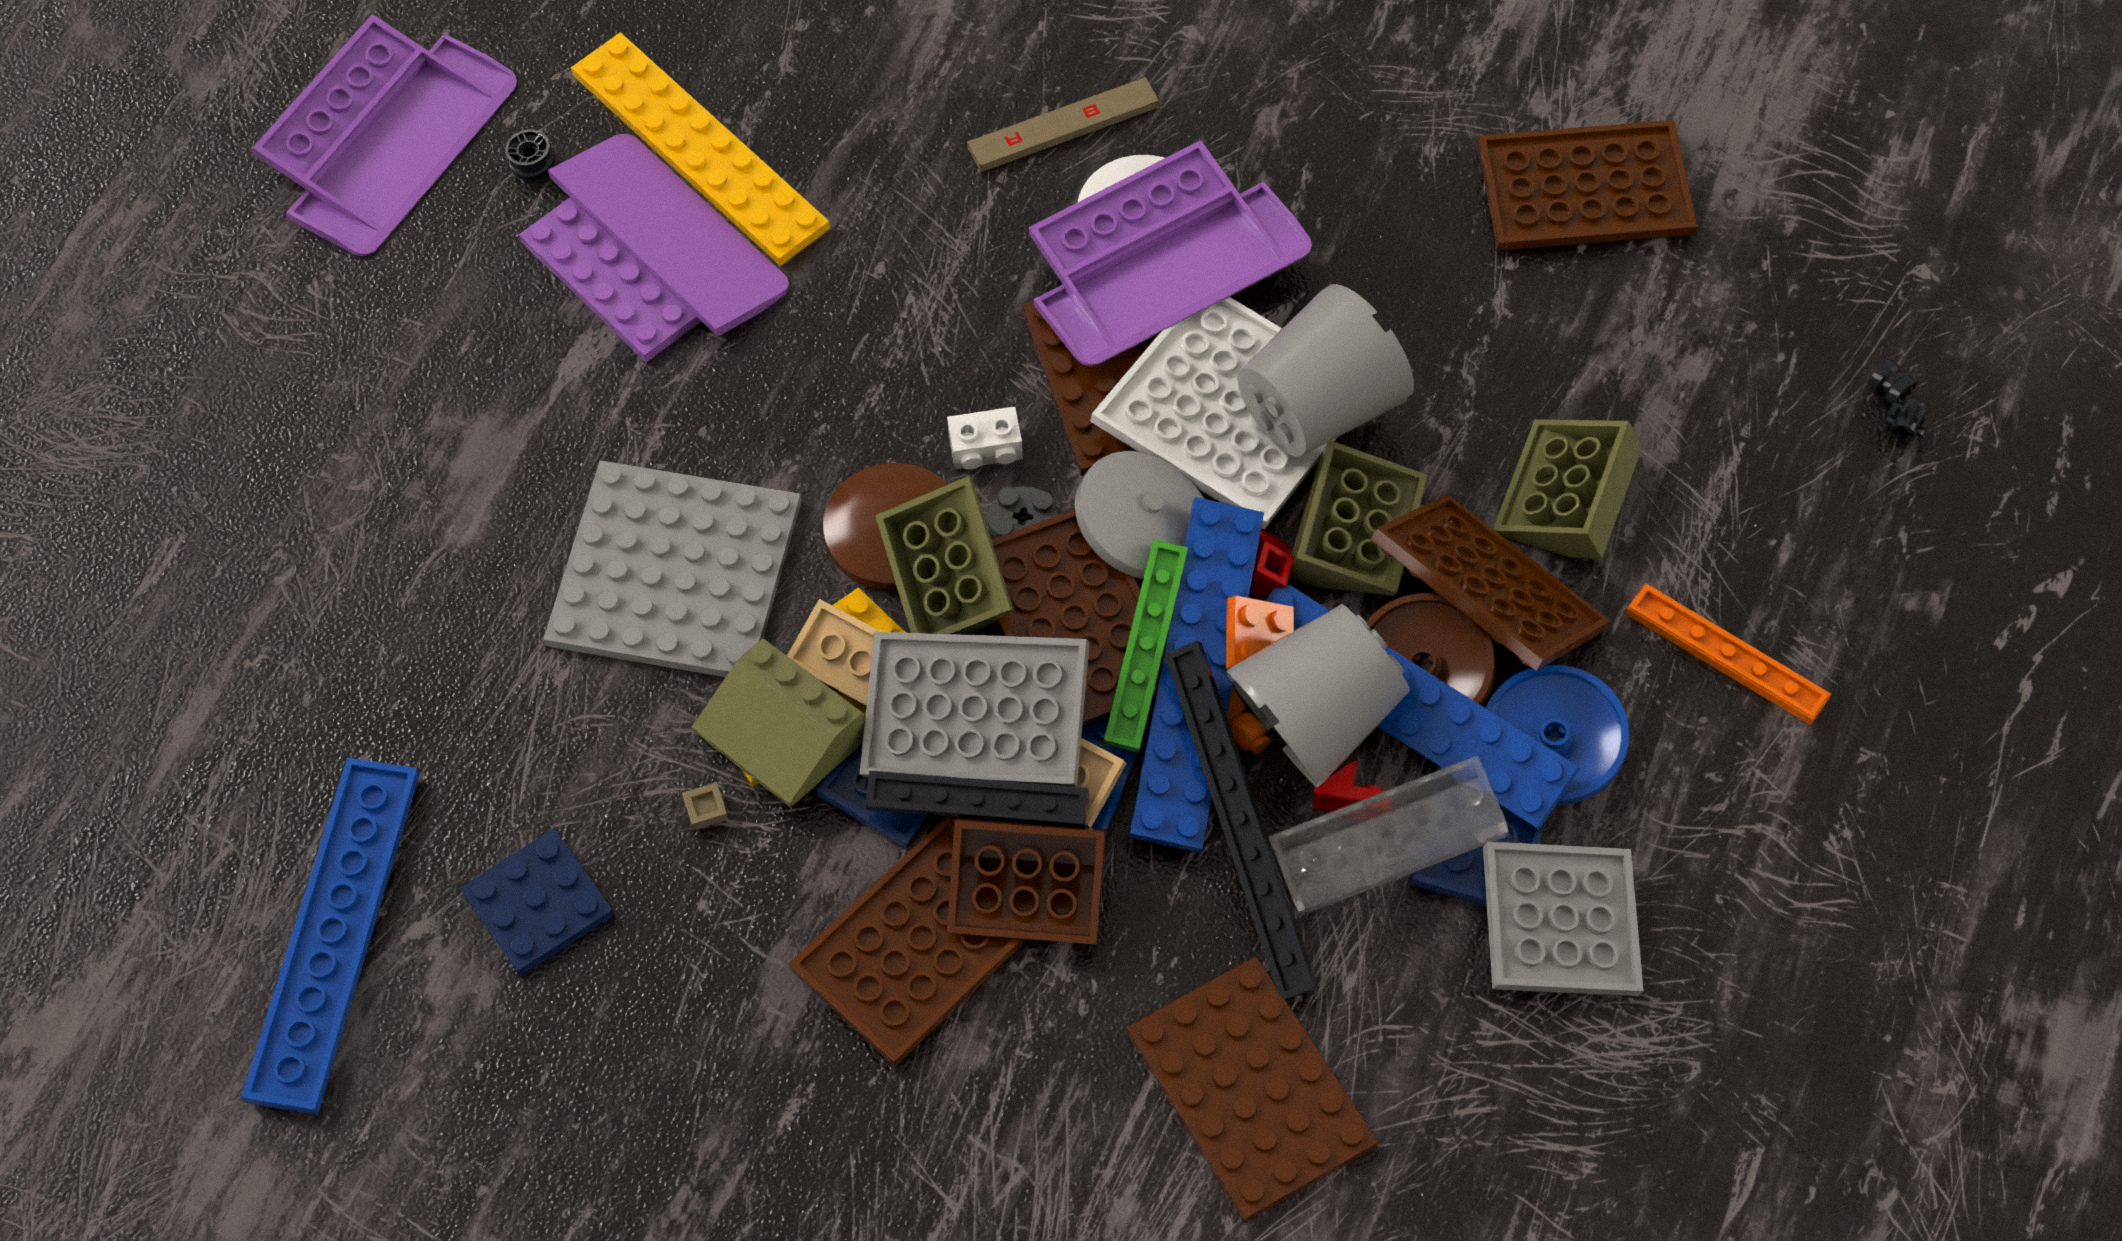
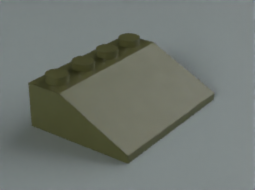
M1535 419L1493 529L1505 538L1570 558L1602 559L1643 447L1630 422Z
M1333 441L1328 442L1315 468L1292 551L1294 560L1289 578L1318 588L1395 596L1398 592L1404 565L1395 558L1386 555L1380 546L1371 540V537L1376 528L1420 507L1428 475Z
M970 476L875 515L911 633L972 635L1013 611L977 493Z
M763 638L736 661L693 724L692 730L789 807H792L863 743L865 721L860 710Z

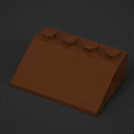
M970 818L956 819L954 825L947 933L1097 944L1107 829Z

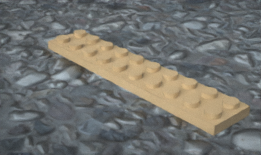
M819 599L787 656L822 683L867 706L874 632L881 631ZM1081 738L1077 787L1089 789L1086 825L1092 827L1127 763L1123 759Z

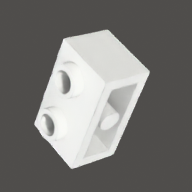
M1015 407L947 417L955 470L962 468L976 469L982 465L995 463L1009 464L1015 460L1023 459L1022 439Z

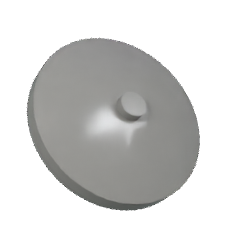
M1123 451L1101 458L1087 471L1076 491L1075 514L1084 538L1100 558L1127 575L1144 579L1153 539L1184 546L1194 497L1203 498L1196 485L1168 461L1143 452Z

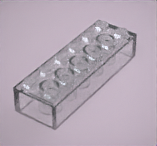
M1477 755L1271 835L1269 839L1300 916H1303L1484 846L1487 841L1494 842L1507 837L1509 832L1505 817Z

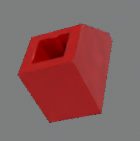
M1263 529L1260 532L1249 593L1265 601L1274 588L1283 589L1286 587L1294 556L1284 541Z

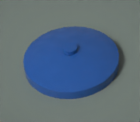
M1546 665L1537 671L1529 668L1505 681L1495 691L1486 706V709L1579 767V772L1556 806L1582 802L1595 796L1615 779L1623 766L1629 744V725L1625 710L1616 694L1603 681L1584 670L1564 665Z

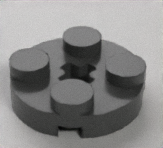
M1025 486L1001 489L988 512V525L992 537L997 538L1057 516V508L1053 503L1051 494ZM1025 514L1032 518V520H1027L1025 525H1019L1018 519L1015 518Z

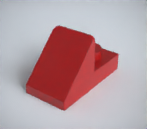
M1356 760L1328 777L1319 787H1315L1313 808L1385 820L1390 791L1381 790V788L1374 785L1354 786Z

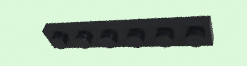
M869 771L865 807L867 810L1085 828L1090 792L1088 788Z

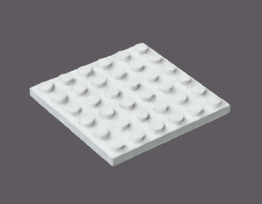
M1231 297L1162 330L1094 410L1090 422L1138 452L1151 454L1168 461L1186 475L1198 489L1217 501L1264 512L1262 529L1268 526L1317 464L1327 445L1326 443L1302 456H1293L1279 448L1258 427L1241 396L1237 377L1239 371L1282 328Z

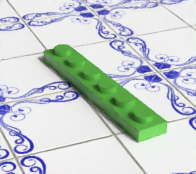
M1153 539L1103 741L1104 745L1139 753L1188 547Z

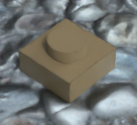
M717 782L682 793L693 830L729 820Z

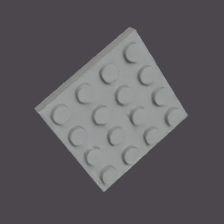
M1488 841L1483 846L1492 989L1639 996L1644 991L1631 849Z

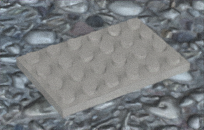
M874 632L860 775L869 777V771H883L1077 787L1090 642L1087 639Z

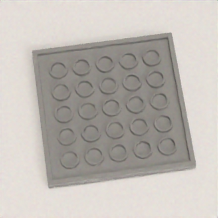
M600 460L543 638L545 646L726 677L736 661L764 638L801 505V494Z

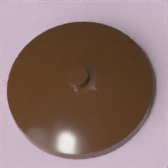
M906 463L878 464L865 468L846 479L831 496L823 519L825 544L835 565L846 576L862 585L881 590H898L875 515L948 484L933 472Z
M1434 593L1411 594L1387 603L1367 620L1366 623L1371 631L1375 630L1390 649L1481 706L1484 704L1492 689L1496 674L1494 644L1486 630L1477 623L1466 619L1462 611L1452 603L1443 600Z

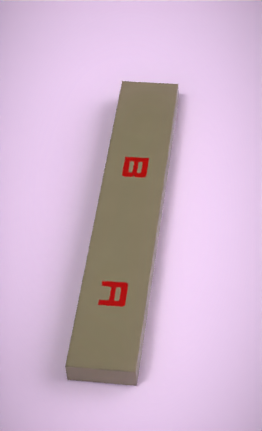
M1144 77L967 141L968 150L981 173L1159 108V99L1147 78Z

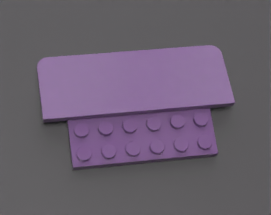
M372 14L252 147L253 155L307 189L286 212L288 220L354 255L368 256L378 250L516 88L517 79L510 69L490 56L446 34H443L428 51Z
M630 134L615 135L549 169L550 178L570 198L519 234L521 243L645 362H648L701 321L714 334L720 336L767 309L783 297L789 289V281L784 273L639 139Z
M1200 140L1029 227V235L1063 284L1035 298L1034 307L1079 363L1086 366H1095L1305 258L1311 251L1312 243L1310 237L1295 216L1264 182L1239 194Z

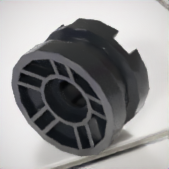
M531 129L519 131L512 135L506 143L505 154L510 170L521 180H539L549 174L548 170L553 168L555 163L554 154L551 150L550 141L544 133Z

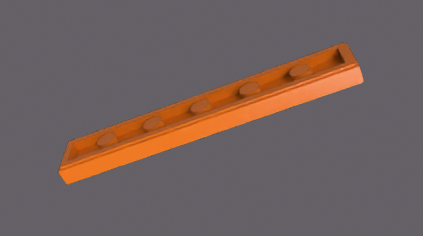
M1647 583L1643 585L1626 609L1625 614L1809 725H1812L1830 699L1831 693Z

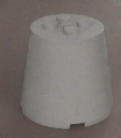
M1331 284L1321 290L1238 373L1237 380L1241 396L1258 427L1279 448L1293 456H1302L1402 405L1414 391L1412 370L1395 334L1391 329L1385 333L1373 318L1377 311L1360 295L1345 286Z
M1343 604L1225 671L1237 692L1257 719L1266 727L1268 733L1275 729L1287 745L1282 750L1316 788L1325 782L1410 692L1409 685L1402 675L1405 672L1392 655L1387 654L1385 649L1388 646L1375 630L1371 631L1360 615L1355 616Z

